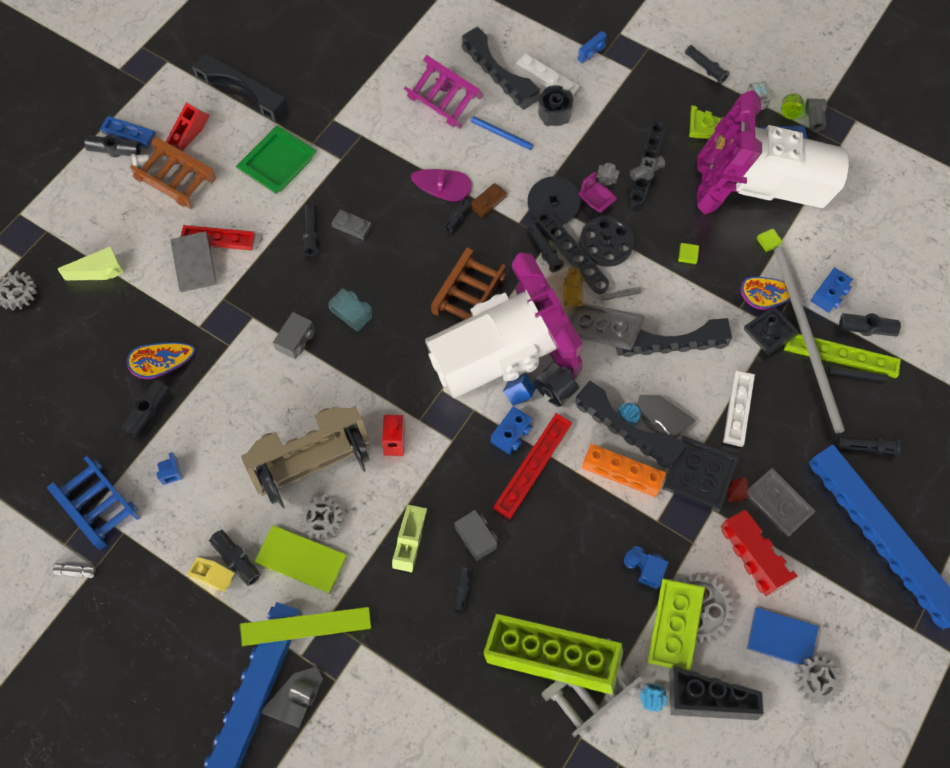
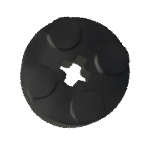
M552 85L546 87L540 94L538 115L545 126H559L569 122L572 114L573 95L568 89L566 91L562 89V86Z
M551 362L533 381L538 392L542 396L546 394L550 398L548 401L556 407H561L580 388L579 384L572 379L571 371L565 366L561 368L555 362Z

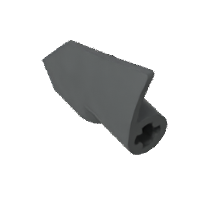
M639 395L637 407L643 413L642 419L644 423L651 429L655 428L659 434H671L677 438L684 429L695 422L694 418L660 395Z
M313 667L294 673L263 708L262 714L299 728L308 705L310 706L315 700L323 680L318 668Z

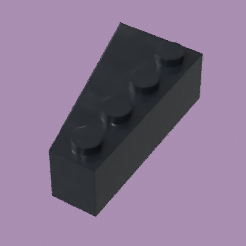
M675 665L669 671L670 715L758 720L764 715L761 691L734 683H726L721 679L703 676L695 671L683 670Z

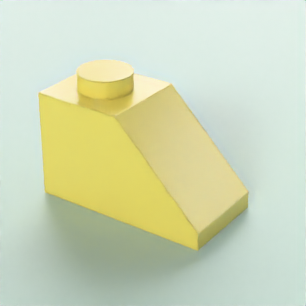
M196 557L187 576L213 589L225 592L226 588L230 586L235 573L217 562Z

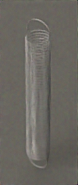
M636 287L629 288L632 291L627 289L614 292L615 294L610 292L599 294V297L604 299L599 300L625 297L624 295L626 294L624 293L629 295L640 294L642 292L641 287L639 289H636Z

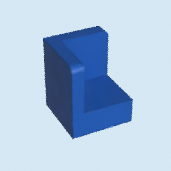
M525 373L516 380L508 381L503 392L511 404L515 406L532 398L536 387Z
M173 452L169 453L170 459L157 463L159 471L156 474L162 485L183 479L178 459Z

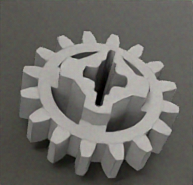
M15 271L14 275L8 272V277L1 276L0 306H3L5 309L10 307L12 310H15L18 306L22 309L23 304L29 305L28 300H34L32 294H37V291L34 289L37 286L33 279L27 276L25 272L21 273V275L18 271Z
M322 496L319 501L314 497L313 503L306 501L308 507L302 506L301 509L304 514L298 515L302 520L299 522V525L304 527L302 529L303 533L309 532V538L312 539L316 536L317 541H320L321 536H324L326 540H328L329 534L335 536L334 530H340L341 527L338 523L343 522V518L339 517L343 514L342 510H337L339 504H333L332 498L326 501L325 496ZM310 512H311V513H312L311 518L308 520V516H309V514H310ZM334 515V521L330 524V520ZM318 517H324V520L321 521L320 519H318Z
M811 656V660L809 658L803 659L804 664H798V668L801 671L794 674L799 677V680L795 681V684L801 686L798 692H805L804 699H811V702L814 704H818V702L820 704H827V700L829 702L835 701L833 695L840 696L837 689L843 688V685L839 683L843 676L837 675L840 668L832 667L834 661L828 660L826 662V657L824 656L819 658Z

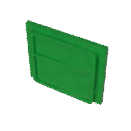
M276 125L236 165V168L277 194L308 165L317 151Z

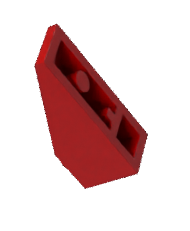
M186 102L165 142L183 151L202 131L210 115Z

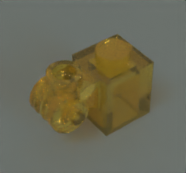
M577 267L569 268L567 278H564V306H583L584 277H582L581 271Z

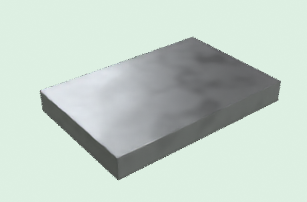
M206 231L170 239L180 292L217 284L208 233Z
M773 468L743 493L786 538L816 512Z

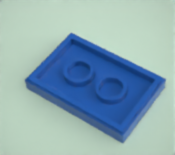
M756 607L754 609L747 649L796 665L804 664L803 659L809 658L811 660V656L814 654L818 626Z

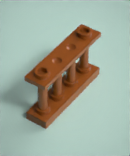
M155 137L151 141L155 152L141 169L133 165L130 166L133 173L132 176L137 181H143L171 197L180 206L192 209L193 205L190 196L203 181L207 180L211 183L215 181L216 176L213 169ZM160 156L167 157L169 160L155 177L147 174ZM179 164L183 166V169L169 186L161 182L174 165ZM193 172L197 174L195 180L183 194L175 190L188 173Z
M466 248L432 302V313L439 316L441 311L446 310L465 320L472 317V314L449 304L448 299L450 296H456L473 305L490 300L499 284H503L506 279V266L502 264L499 271H495L476 262L473 258V250ZM472 267L494 279L490 285H487L466 275V270ZM459 282H465L484 291L485 294L479 300L457 289V285Z

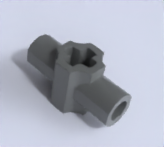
M648 156L643 158L640 166L630 170L632 180L636 181L640 178L649 180L653 178L654 171L665 167V160L662 156L655 159Z

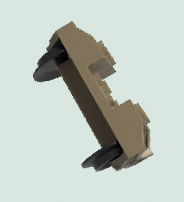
M356 406L351 408L332 407L330 409H322L315 415L320 430H312L302 438L291 439L286 445H282L277 432L267 433L257 440L246 454L241 455V458L258 494L261 493L264 496L267 493L272 504L279 503L284 509L285 505L276 484L279 488L284 487L353 456V452L362 471L366 472L365 463L370 461L366 450L370 448L371 442Z

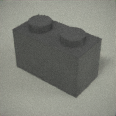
M292 312L273 341L275 349L296 359L298 355L303 353L306 342L315 333L312 321Z
M476 510L456 521L455 529L474 559L478 561L497 549L498 538L492 530L489 531L486 527L487 521L482 514L478 515Z

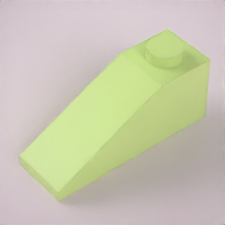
M111 247L58 268V271L65 280H107L123 273Z

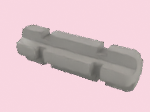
M55 563L53 567L54 574H65L66 576L92 578L96 571V568L92 565Z

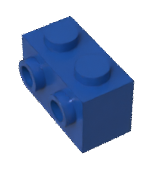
M834 267L815 292L810 302L828 313L833 307L837 309L843 301L840 298L842 294L846 296L851 290L850 283L853 278Z
M513 406L491 435V443L509 455L513 450L517 451L522 444L521 439L523 436H528L533 429V418Z

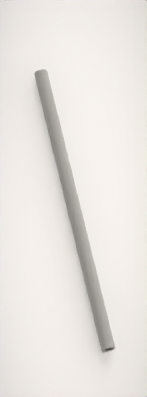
M778 247L774 252L834 431L835 433H841L845 429L784 249L783 247Z

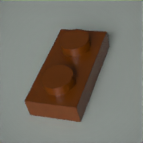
M494 182L470 203V208L483 218L507 197V192Z

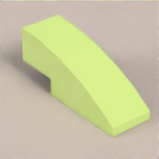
M407 505L398 535L392 568L413 572L427 508Z

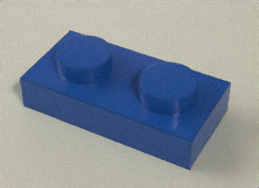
M601 31L579 48L577 60L580 63H584L586 60H590L595 53L603 50L606 45L607 34Z

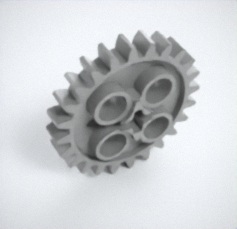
M690 574L687 582L684 578H681L680 582L705 587L708 598L703 599L702 605L711 599L716 600L702 610L700 615L701 627L698 628L697 632L699 644L703 642V638L710 643L711 636L717 640L719 639L718 632L723 635L726 633L723 626L727 628L731 626L727 620L734 618L729 612L735 608L728 606V604L733 599L726 598L729 591L722 592L721 589L724 584L715 585L716 578L709 582L708 575L705 576L704 580H701L700 574H697L694 580ZM709 608H716L719 611V617H711Z

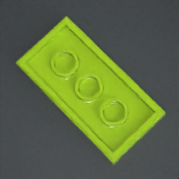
M272 525L254 562L257 565L330 594L347 555Z
M662 578L647 663L667 668L675 665L691 672L705 587Z

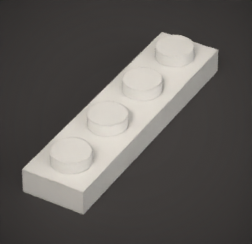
M526 53L516 63V69L546 87L559 85L566 91L568 89L573 96L579 90L578 84Z
M735 371L723 443L740 447L744 445L754 374Z

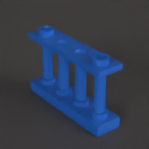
M86 456L84 460L89 464L88 468L65 486L61 485L58 487L53 482L46 488L92 544L99 550H102L107 545L103 540L106 533L130 514L136 520L140 519V517L136 513L138 508L132 501L127 503L100 471L103 469L96 459L91 461ZM95 472L101 480L78 499L71 501L67 497L70 495L69 492ZM107 486L113 494L90 513L82 515L79 511L81 506ZM119 500L125 508L100 529H94L91 526L94 523L93 520Z

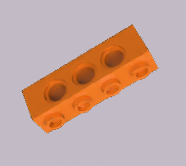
M591 443L581 467L584 470L655 498L660 491L666 472Z

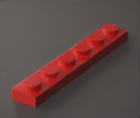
M555 413L494 505L493 509L511 520L573 422Z

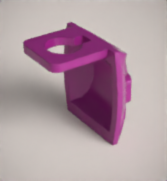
M593 172L583 181L579 196L589 206L601 213L617 198L606 187L595 181L597 173Z

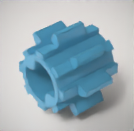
M628 402L626 405L623 403L617 409L616 413L619 417L633 427L640 421L641 411L633 403Z
M649 683L645 685V689H641L640 699L644 709L659 712L660 710L662 711L663 706L667 705L668 696L663 686Z

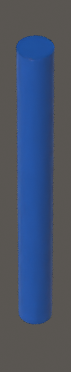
M475 116L471 119V123L530 151L533 148L534 144Z

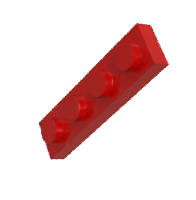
M183 225L180 237L206 231L210 247L253 250L256 236L254 231Z

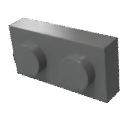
M339 210L332 222V227L364 240L372 227V223Z

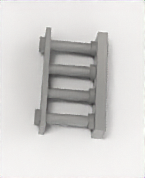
M620 665L618 677L626 685V688L618 695L613 692V695L605 693L610 702L601 709L584 687L555 681L541 695L546 701L550 698L553 701H557L577 727L572 735L575 737L579 734L582 737L591 730L589 725L626 693L629 692L630 695L635 693L640 688L638 683L643 679L639 676L633 681ZM567 684L569 687L574 688L594 714L585 723L562 695L563 691L561 689Z

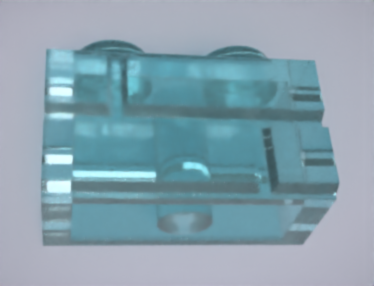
M341 289L328 303L330 311L357 332L372 319L370 305L365 301L360 302L352 291L348 292L345 289Z

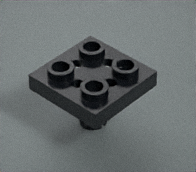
M775 307L768 309L744 326V331L767 355L773 353L799 333Z

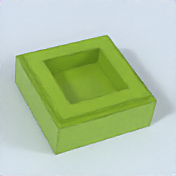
M774 229L757 236V240L765 252L775 249L783 243Z
M681 243L678 262L696 264L699 246Z

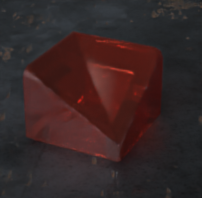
M747 477L731 481L727 490V501L743 502L748 496Z

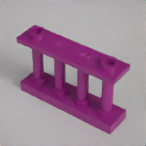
M426 54L423 61L427 65V69L413 90L406 86L404 87V90L408 93L407 97L414 102L418 100L445 118L446 123L451 127L457 126L461 129L462 125L457 121L471 99L477 98L481 100L484 94L479 88ZM436 71L439 73V79L424 99L418 93L430 75ZM450 80L453 82L452 88L440 106L436 107L431 103L444 82ZM462 88L466 91V95L453 115L450 116L444 110L457 91Z

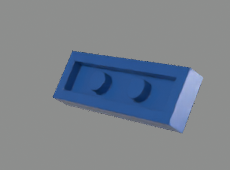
M110 116L106 118L100 128L103 134H113L118 139L140 141L141 146L145 148L150 146L151 141L156 136L153 130Z

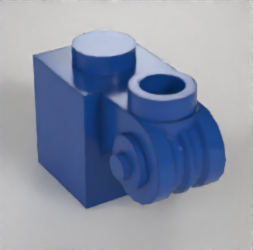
M633 546L632 550L628 551L624 557L625 566L633 569L638 565L641 568L638 582L658 589L668 562L660 555H647L644 553V549Z

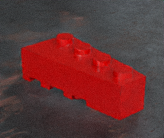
M746 510L723 522L721 525L722 534L726 539L730 540L734 553L741 557L745 570L749 575L753 576L757 589L764 593L765 597L783 588L798 577L794 570L789 572L785 564L787 561L783 556H777L774 553V545L769 539L761 536L762 530Z

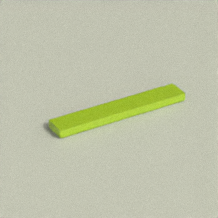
M798 334L785 344L784 350L809 356L802 334ZM814 338L821 360L873 373L887 374L893 378L899 376L901 361L899 358Z
M369 607L241 623L242 646L371 629Z

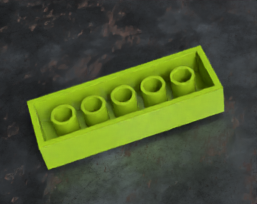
M496 614L483 654L489 664L613 695L623 649L622 643Z

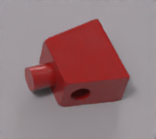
M384 415L382 432L384 456H404V415ZM390 443H395V444H397V445H396V446H390L389 444H390Z

